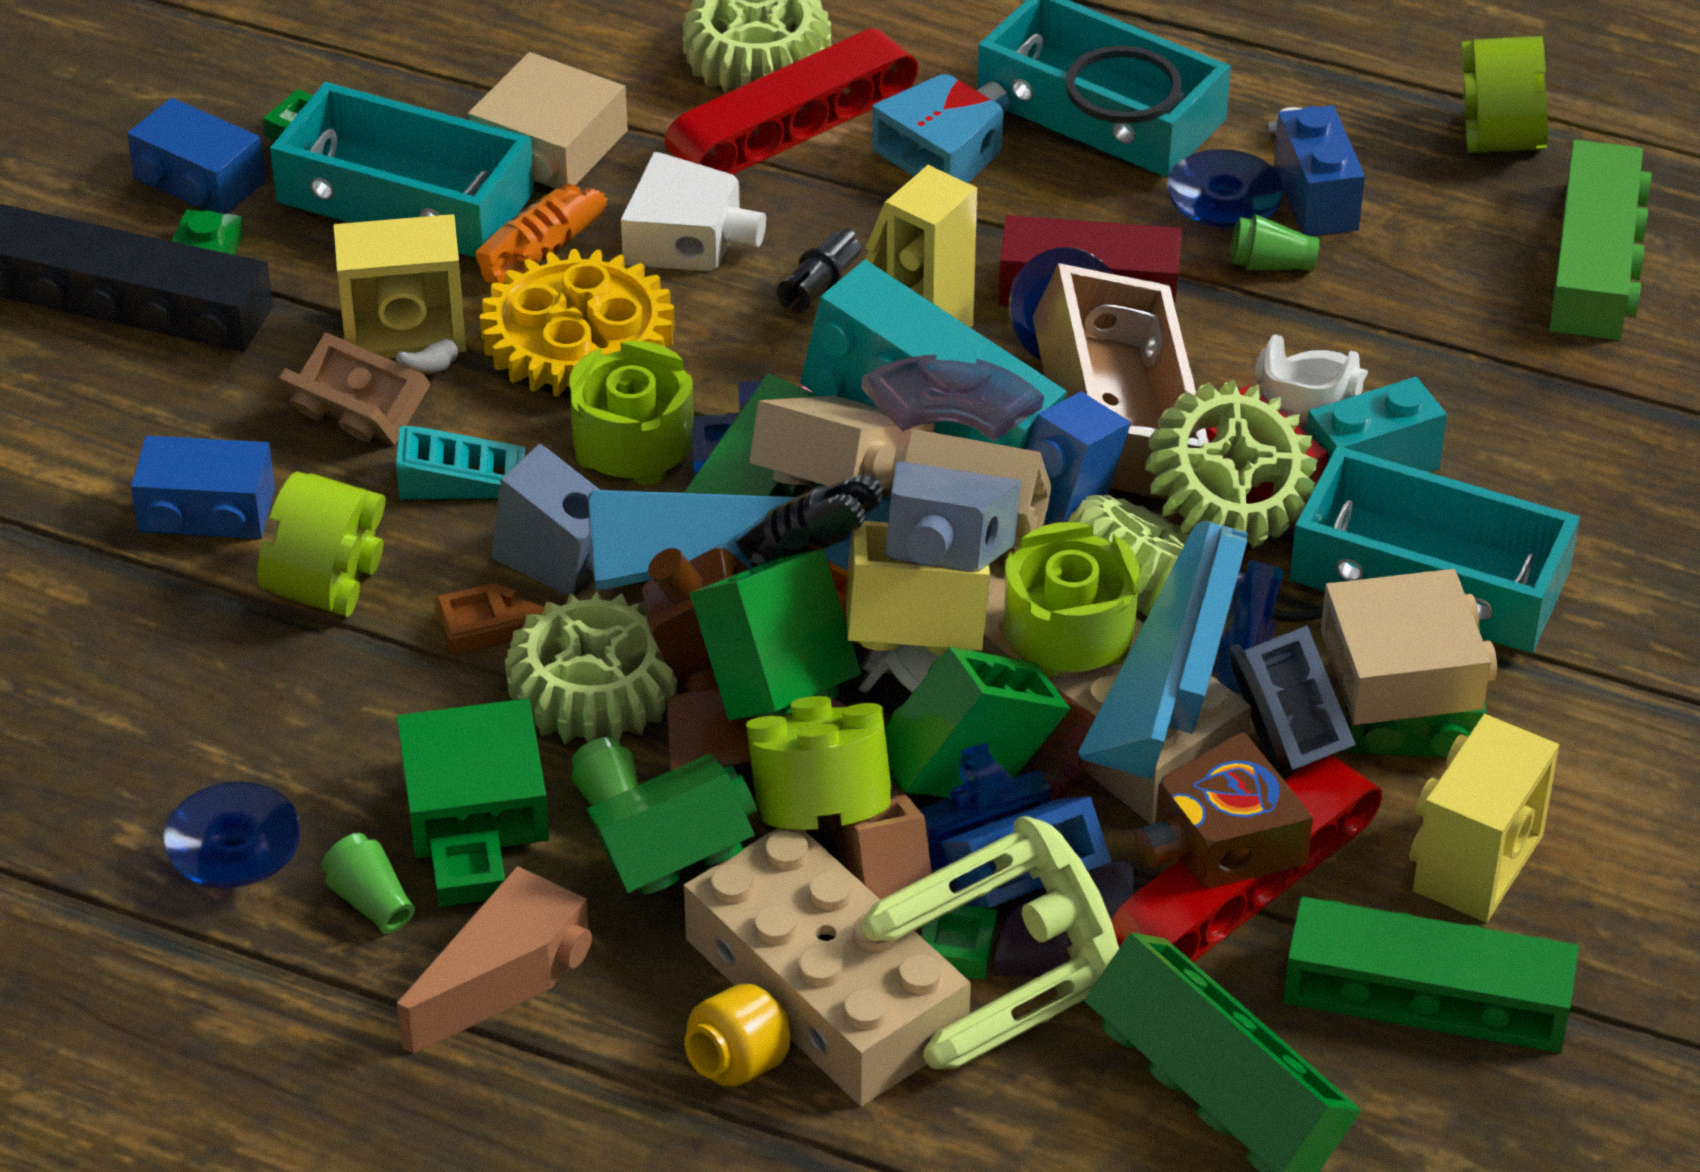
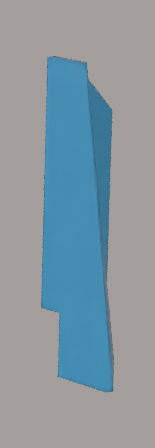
M594 490L588 495L589 548L595 590L651 580L652 578L648 573V566L656 554L668 548L680 550L688 561L713 548H725L751 569L753 567L749 564L745 554L738 548L735 543L736 539L747 527L764 516L769 510L797 497ZM880 500V504L872 512H867L866 518L863 521L889 522L891 501ZM851 533L843 541L824 549L827 561H831L846 571L848 569Z
M1208 521L1200 522L1193 527L1079 749V756L1083 760L1152 780L1168 727L1193 734L1206 695L1247 544V532Z

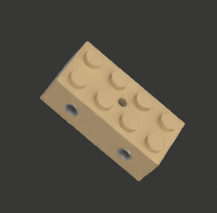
M777 828L745 847L734 857L717 864L684 884L686 939L734 986L737 984H755L769 992L785 1008L789 1018L790 1039L860 1107L925 1066L927 1063L923 1056L924 1048L934 1033L970 1014L971 982L915 931L894 941H871L864 936L861 930V920L866 916L872 905L880 899L805 830ZM823 934H828L834 937L830 941H822L818 939V937Z

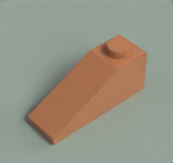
M892 781L890 790L891 804L882 813L857 823L842 826L840 813L825 815L845 868L880 900L932 874L925 818L902 789L897 787Z
M517 866L397 1002L402 1048L414 1054L550 990L569 967L573 969L579 966L589 951L592 934L588 930L587 899Z

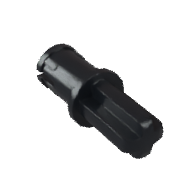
M845 228L842 232L834 231L818 248H810L802 254L799 259V266L786 279L782 280L777 287V297L784 308L787 309L798 297H801L793 306L792 312L803 313L810 308L811 304L824 291L829 290L842 279V272L862 252V244L855 239L856 232Z

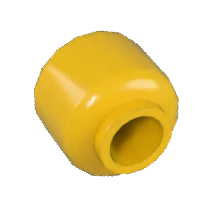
M737 984L705 1000L692 1010L687 1021L685 1050L690 1063L699 1074L721 1086L738 1087L775 1068L784 1061L790 1048L789 1018L785 1008L769 992L755 984Z

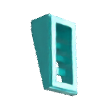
M399 426L396 459L399 499L499 498L501 479L526 456L525 447L429 428ZM468 467H480V469L474 470L469 469ZM493 467H505V475L493 473Z

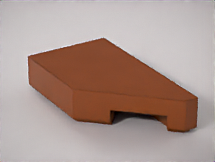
M498 583L434 596L435 613L451 655L511 642L513 640V631L523 629L526 615H542L545 606L543 607L519 598L517 590Z

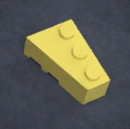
M927 165L885 201L865 247L868 251L865 260L970 328L973 326L977 187Z

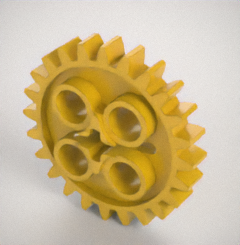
M571 249L568 260L562 261L554 253L549 252L546 258L547 264L542 266L527 259L525 260L524 274L508 269L505 272L506 284L493 283L491 285L492 297L483 298L482 301L483 314L480 315V325L485 355L493 356L494 368L496 370L509 368V379L511 382L514 383L529 377L530 391L533 392L547 383L552 384L553 396L559 397L566 386L569 387V378L574 366L586 354L601 348L602 355L621 351L620 342L643 341L664 347L673 345V330H675L674 305L670 303L669 289H660V277L658 275L645 277L644 264L642 263L626 269L624 255L621 254L613 258L609 263L602 261L601 250H596L589 259H581L577 249Z

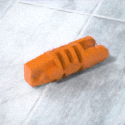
M565 183L559 189H555L548 195L543 196L535 204L530 205L512 220L501 226L475 251L477 263L481 268L484 280L490 283L506 282L505 272L508 269L524 273L525 260L527 259L539 264L547 258V253L556 252L564 244L570 242L576 235L589 227L593 221H597L603 212L606 211V206H608L606 201L608 198L604 197V193L592 188H586L585 191L581 190L580 192L579 187L570 183Z

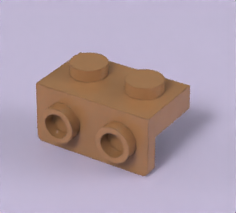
M327 332L320 339L300 374L283 368L277 378L292 396L289 404L305 416L320 421L323 415L338 420V425L345 432L361 441L370 442L374 436L392 445H395L398 441L399 426H407L431 385L424 374L411 368L403 367L397 362Z

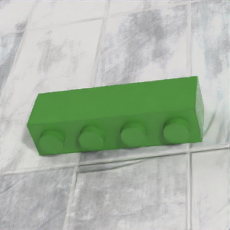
M1574 139L1566 185L1549 331L1621 340L1624 318H1636L1641 283L1631 282L1630 279L1640 280L1645 245L1634 244V242H1644L1648 208L1637 206L1647 207L1652 172L1641 171L1643 148Z

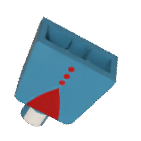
M941 74L872 106V150L913 176L918 174L927 165H930L969 183L999 155L1002 149L1003 113L1009 109L1010 105L1008 95L995 82H989L978 90H974L951 75Z

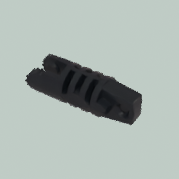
M858 474L857 477L852 476L850 479H845L830 487L819 486L810 492H806L769 510L764 516L747 527L736 539L735 543L740 551L745 554L752 567L780 557L820 548L826 549L846 539L852 530L856 531L858 527L860 528L864 523L863 520L866 518L867 512H872L880 504L879 501L883 497L881 493L883 488L880 486L881 481H877L875 477H870L868 474L865 476Z

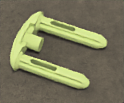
M1028 816L1017 818L1011 834L875 902L861 920V930L867 939L871 941H894L978 897L987 895L991 890L1029 871L1032 879L1040 877L1047 891V894L1027 903L1022 908V917L1029 933L1034 939L1043 943L1066 931L1073 944L1067 947L1071 957L1070 961L937 1030L923 1052L925 1062L933 1069H957L1035 1026L1048 1022L1054 1016L1084 1001L1119 949L1112 922L1096 885L1070 845L1047 822ZM990 860L994 861L996 864V871L955 893L951 892L949 888L951 880ZM1054 986L1056 987L1058 995L1055 999L1015 1020L1013 1019L1011 1011L1014 1007Z

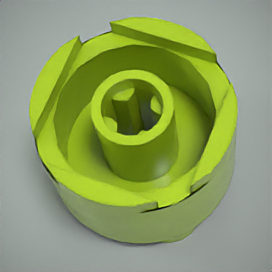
M1521 36L1461 41L1467 153H1492L1547 148L1548 109L1547 92H1545L1544 73H1546L1543 37Z
M620 342L621 351L602 355L601 348L589 352L574 366L569 378L572 442L576 461L584 468L594 469L614 477L632 478L641 485H653L661 482L666 477L667 470L679 464L688 455L694 443L693 382L691 373L688 375L684 369V362L677 353L664 346L650 342Z
M298 471L292 473L279 492L269 516L270 520L278 522L273 543L262 540L257 567L259 587L276 596L349 617L358 600L360 592V582L358 580L362 573L373 575L382 557L384 540L374 537V534L383 516L386 502L385 496L313 473L307 474Z
M1060 522L1036 528L1021 538V547L1013 555L1010 552L1006 560L1003 613L1005 636L1011 647L1020 656L1026 659V661L1037 663L1047 677L1056 676L1061 672H1083L1106 665L1120 664L1126 660L1130 644L1134 638L1139 583V563L1131 547L1113 534L1112 542L1093 535L1094 526L1079 522Z
M809 696L791 702V713L781 716L759 717L747 722L746 728L755 799L759 807L760 819L765 824L794 830L819 829L817 816L840 813L842 826L872 818L890 806L891 780L882 706L879 704L862 703L848 707L832 708L829 697Z

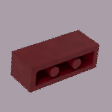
M1006 215L1000 256L998 305L1037 308L1059 263L1170 286L1176 308L1182 228Z

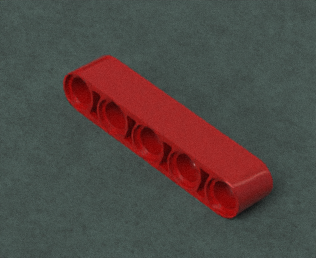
M875 28L864 30L683 113L669 126L664 138L665 149L673 157L734 175L872 110V106L909 89L918 75V61L881 30Z
M1333 754L1303 765L1284 781L1313 816L1307 864L1208 888L1200 885L1183 861L1179 859L1127 899L1115 913L1111 922L1118 947L1120 948L1130 932L1166 938L1194 963L1360 834L1376 816L1382 803L1383 790Z

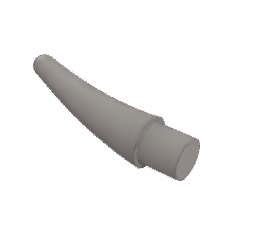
M443 339L438 343L429 344L425 349L417 353L401 351L397 353L396 361L403 367L411 368L422 374L439 373L445 371L450 363L457 358L458 347L452 340Z

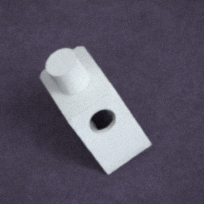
M654 152L621 218L622 255H624L625 265L633 266L642 263L644 267L699 271L715 270L719 267L730 242L754 247L761 245L765 233L766 215L762 212L739 208V181L734 175L670 155Z

